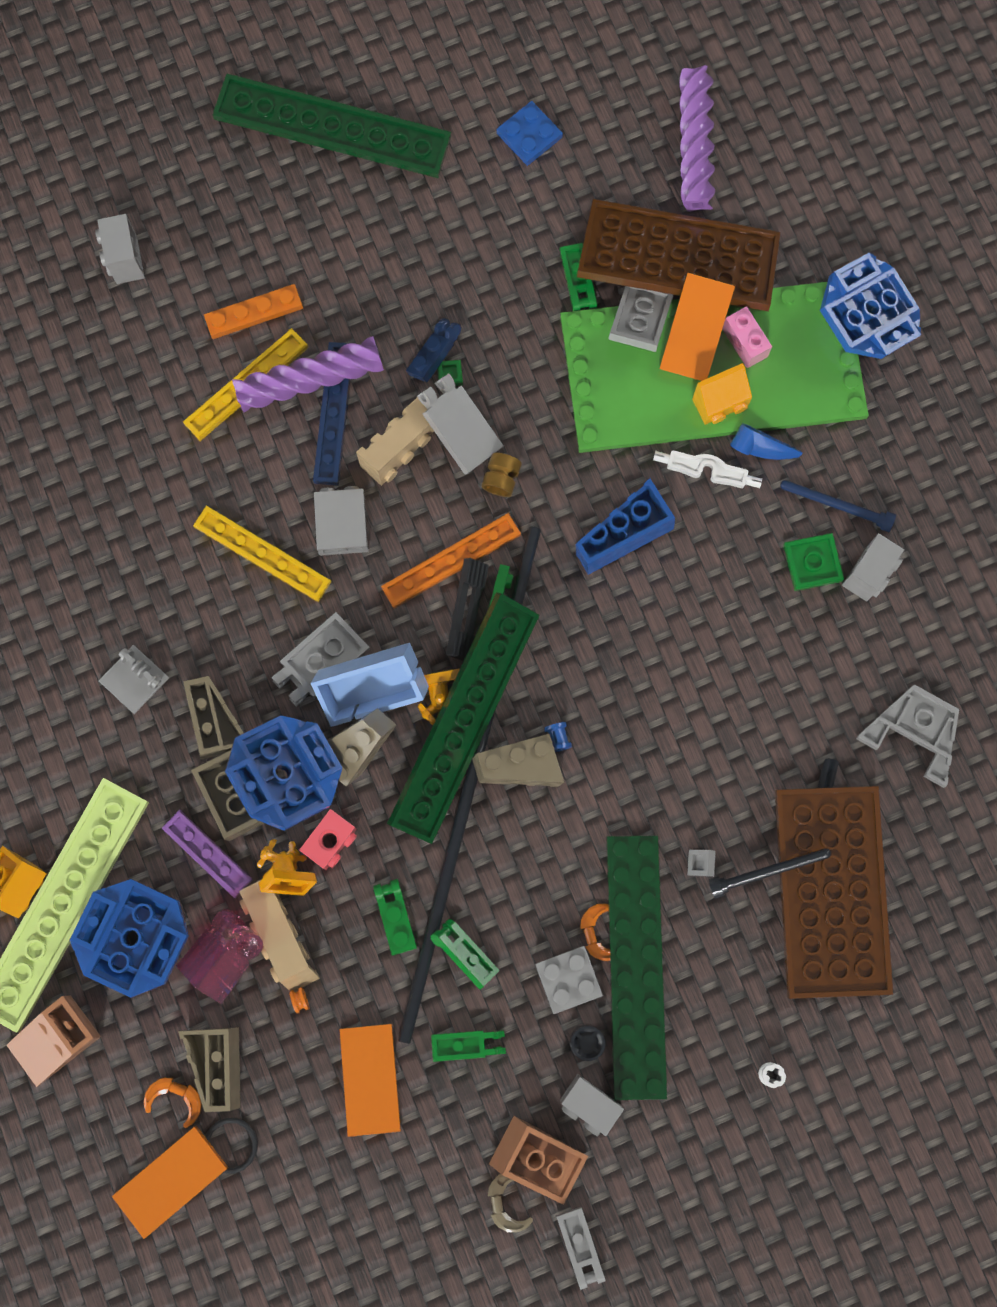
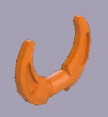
M596 904L590 907L582 916L580 929H584L588 944L585 948L588 953L601 961H610V949L605 948L601 943H597L594 928L592 927L596 925V921L602 913L608 912V904Z
M168 1077L161 1078L151 1084L144 1097V1107L147 1113L151 1112L152 1103L158 1095L170 1091L184 1096L183 1100L189 1108V1115L183 1127L187 1128L197 1120L201 1113L202 1103L198 1091L189 1084L187 1088V1086L174 1082L173 1078Z

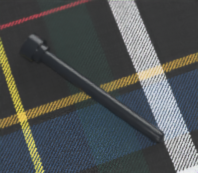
M824 848L728 879L717 876L709 879L710 888L714 898L717 899L725 896L729 889L827 859L831 856V851L828 848Z

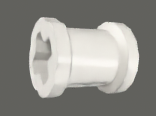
M767 1062L759 1068V1079L764 1085L776 1088L782 1086L785 1082L786 1074L780 1065ZM775 1069L774 1073L778 1075L777 1079L770 1080V1077L766 1075L767 1071Z

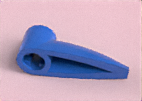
M741 423L730 444L732 448L743 454L765 459L783 460L798 458L802 455L800 450L744 423Z

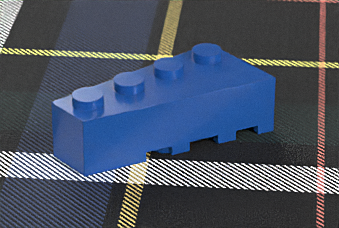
M648 479L643 487L631 494L625 503L618 509L613 510L608 518L595 526L576 543V556L588 575L674 529L675 517L651 479Z

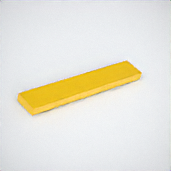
M291 328L233 379L244 381L251 373L262 372L267 374L274 366H288L309 348L308 344ZM233 381L228 382L183 421L184 425L199 441L204 439L241 407L236 398Z
M207 505L193 525L197 530L319 602L331 583L330 579Z

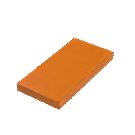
M687 273L659 369L700 381L708 378L735 286Z
M392 1024L340 1029L348 1137L400 1132Z
M195 1126L116 1192L112 1198L143 1239H145L229 1167L199 1128Z

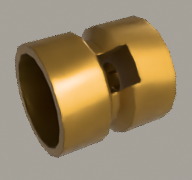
M492 453L488 464L490 472L485 473L481 487L494 495L511 497L516 483L513 478L518 477L522 465L521 461L507 454Z

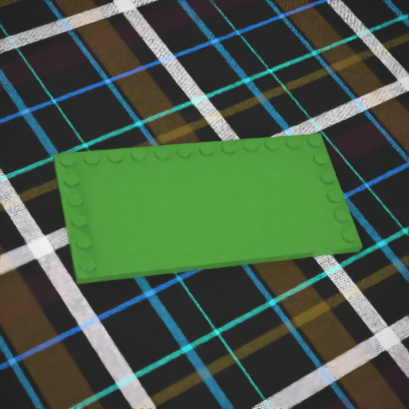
M827 282L773 288L769 312L748 308L772 345L769 356L749 368L745 366L752 394L748 408L739 414L730 413L726 415L723 421L716 424L710 422L705 425L692 400L697 384L701 382L700 380L659 369L680 299H675L671 302L656 352L609 340V334L619 306L560 313L579 453L735 435L741 423L760 431L867 419L869 415L858 354L845 352L820 312ZM729 305L726 318L745 307ZM723 330L708 378L743 363Z

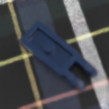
M440 319L439 323L435 325L434 333L431 334L406 372L414 378L428 382L454 346L453 343L461 333L460 325L454 322L450 325L448 319Z

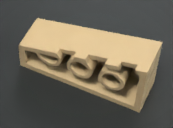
M418 397L403 410V417L401 419L397 417L388 423L383 435L377 433L371 438L372 443L367 449L361 447L356 452L360 467L381 486L386 481L390 482L395 478L398 473L397 469L402 464L407 465L413 459L414 452L419 447L423 448L430 441V435L434 432L423 416L427 408L420 402Z
M260 881L239 891L243 898L239 902L244 913L251 916L253 922L249 923L253 934L255 937L260 936L263 944L259 947L266 960L270 959L273 965L270 968L273 979L276 983L280 982L289 991L293 990L295 992L299 990V987H305L320 979L317 971L313 970L307 963L310 957L300 941L297 942V930L292 921L286 918L288 912L279 894L261 892L258 884Z

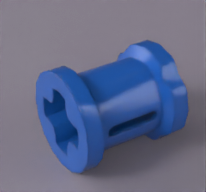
M566 722L552 724L544 728L545 732L550 734L555 752L572 747V743L568 742L565 730Z

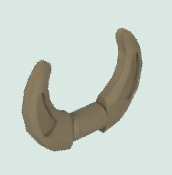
M498 1174L491 1182L488 1190V1196H491L494 1213L491 1214L494 1223L506 1232L517 1233L525 1230L533 1222L531 1217L523 1221H517L512 1219L506 1212H503L500 1194H503L506 1186L514 1180Z

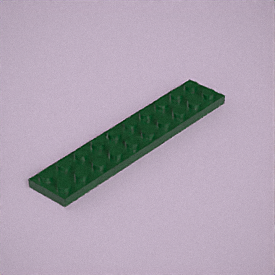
M228 73L224 79L212 114L214 120L439 178L451 140L450 131Z
M496 592L387 822L388 825L430 844L433 843L540 616L539 614Z
M607 836L614 1100L667 1099L658 836Z

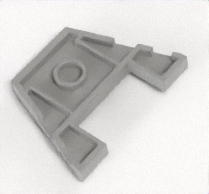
M913 685L865 728L856 739L877 750L890 728L932 751L935 755L923 777L944 788L947 786L949 779L948 771L952 760L951 752L953 741L955 740L959 709L924 689Z

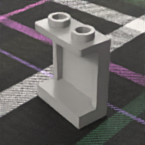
M348 486L344 490L335 491L333 488H322L320 492H314L316 541L319 555L369 552L364 490L359 489L357 486Z

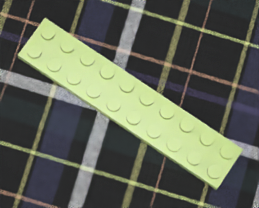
M105 778L100 782L0 958V1024L16 1033L21 1032L67 950L70 938L92 893L100 890L149 804L148 801Z

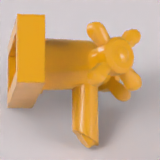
M460 669L424 675L429 685L428 691L431 704L425 708L420 702L418 708L422 717L429 721L431 725H434L436 721L433 715L438 711L440 712L449 693L448 685L454 683Z
M272 839L269 845L261 850V859L257 862V867L259 868L263 866L266 860L273 863V866L262 876L263 879L258 883L260 891L304 896L317 883L315 873L296 871V862H304L307 857L300 855L299 851L295 849L296 844L294 841L289 842V851H282L277 854L272 851L277 840Z

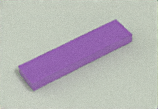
M181 810L162 827L178 845L234 898H237L240 894L239 891L246 888L253 881L232 858Z

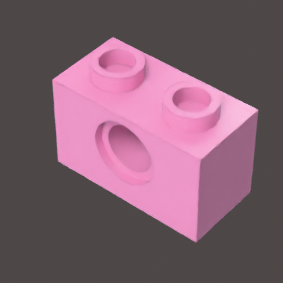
M747 306L725 319L722 330L746 368L755 365L769 356L772 345Z

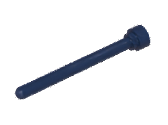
M787 480L782 481L780 484L781 489L875 522L876 526L880 527V530L888 533L891 531L896 518L894 513L886 511V513L881 512L879 514Z

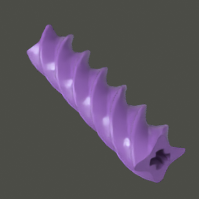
M706 65L695 69L683 68L679 82L682 93L680 97V111L682 114L680 120L682 135L680 171L683 181L681 185V199L688 212L698 209H713L708 202L715 194V188L708 181L715 171L714 165L708 160V156L712 153L715 146L707 137L714 128V122L707 115L714 105V101L707 94V90L711 87L714 80L706 73L708 67Z
M372 336L364 340L361 345L349 343L342 346L337 352L331 350L323 351L314 359L300 358L291 366L277 365L271 368L267 374L254 372L248 375L244 381L232 379L237 401L245 413L251 407L262 408L268 406L274 400H288L297 393L314 392L321 385L334 386L345 378L357 379L368 371L380 372L384 369L378 348Z

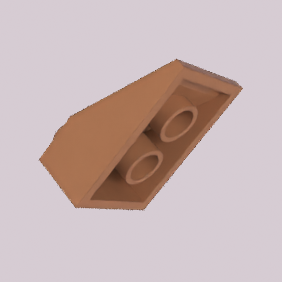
M513 1116L489 1165L503 1176L564 1205L588 1156L532 1124Z

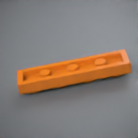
M292 284L204 314L212 339H216L301 310L303 306L296 286Z

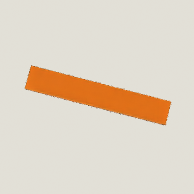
M507 513L387 582L381 588L395 609L462 570L464 558H472V560L478 561L521 536V532L510 514Z

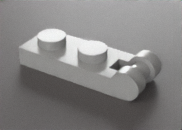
M582 1207L556 1215L580 1290L588 1288V1284L596 1281L598 1284L605 1282L606 1280ZM592 1264L594 1271L584 1274L582 1267Z

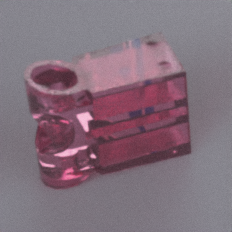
M229 909L222 910L214 917L212 928L206 929L176 967L196 989L222 1004L248 968V960L255 958L262 951L263 941L251 928L246 926L244 921L234 911Z

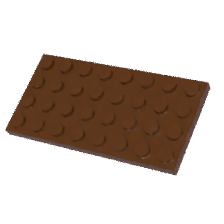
M593 199L577 277L681 296L687 273L735 286L730 305L747 306V308L769 312L781 232Z
M879 786L775 790L779 862L824 848H828L831 851V856L827 859L780 873L787 998L893 995Z

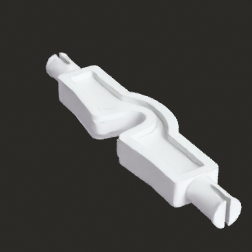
M674 450L671 451V454L655 451L653 461L668 464L667 469L681 472L693 478H699L703 468L709 466L712 469L710 480L713 483L731 485L738 488H744L746 484L760 489L762 478L748 475V470L727 465L716 456L709 454L693 456Z

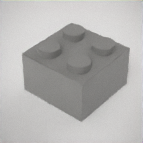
M122 214L98 219L99 229H96L95 233L98 243L102 244L103 251L99 252L102 265L106 266L108 276H113L116 284L144 279L137 235L127 215Z
M878 533L866 547L842 586L865 601H868L872 596L877 598L890 581L887 577H890L902 563L903 559L900 556L904 549Z
M585 946L535 964L553 1014L603 996Z
M579 1074L576 1075L560 1099L563 1105L561 1108L563 1112L575 1121L580 1117L585 1121L583 1124L585 1128L597 1137L600 1133L607 1136L624 1110L618 1102Z

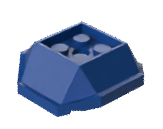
M867 253L834 271L829 276L820 312L845 352L882 359L921 335V327H919L920 308L894 267L876 259V256Z
M279 716L234 739L225 773L251 818L285 831L330 807L343 768L317 723ZM276 770H284L287 773V778H279L276 775Z
M129 879L92 893L70 938V943L84 976L131 998L166 984L189 934L178 900L133 879ZM135 931L138 934V941L132 946L127 938L130 932Z

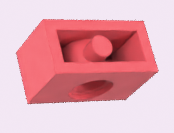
M330 809L299 851L323 869L333 868L341 858L339 853L343 847L346 846L348 848L356 839L357 835L354 833L357 829ZM330 834L335 835L337 838L336 845L332 848H326L324 845L325 837Z

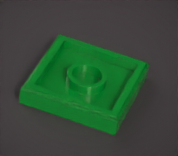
M833 533L784 542L783 546L794 591L844 581Z

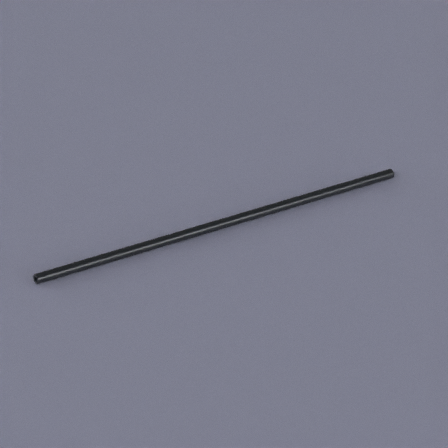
M532 526L529 527L511 597L512 600L521 605L523 604L541 534L540 528ZM495 711L474 756L477 753L484 752L486 749ZM473 760L469 764L398 1038L399 1042L407 1044L411 1043L435 949L431 935L436 930H440L478 781Z

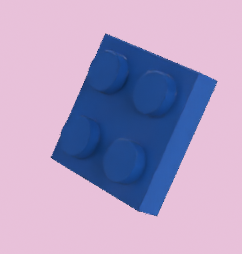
M533 101L529 102L497 128V135L527 166L563 137V133Z

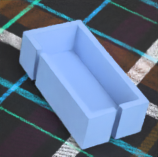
M410 643L320 669L311 682L331 727L350 722L354 716L356 720L363 718L377 708L384 712L422 701L429 688L421 667L416 668L418 660Z

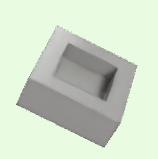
M689 850L687 875L714 877L715 851Z

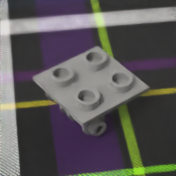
M132 645L129 650L124 648L119 653L121 658L104 674L99 682L135 715L169 677L136 646Z

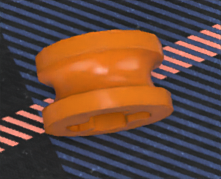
M299 987L297 992L289 991L296 1013H300L302 1008L305 1010L309 1009L303 987Z

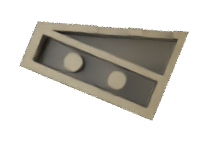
M206 676L183 681L200 759L220 756L230 751L234 739L244 733L210 677Z
M378 708L327 740L343 768L339 781L346 787L362 775L396 727V724Z
M550 734L477 753L472 758L479 783L542 785L559 787L564 783Z
M239 1027L178 1031L188 1054L186 1055L188 1063H191L196 1078L194 1081L204 1111H232L241 1108Z

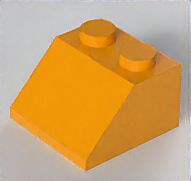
M741 363L698 382L692 400L705 425L710 422L713 424L719 423L726 418V415L733 412L739 414L748 408L752 394L745 366Z
M4 846L0 848V910L19 919L21 914L29 907L30 900L36 890L42 886L47 873Z

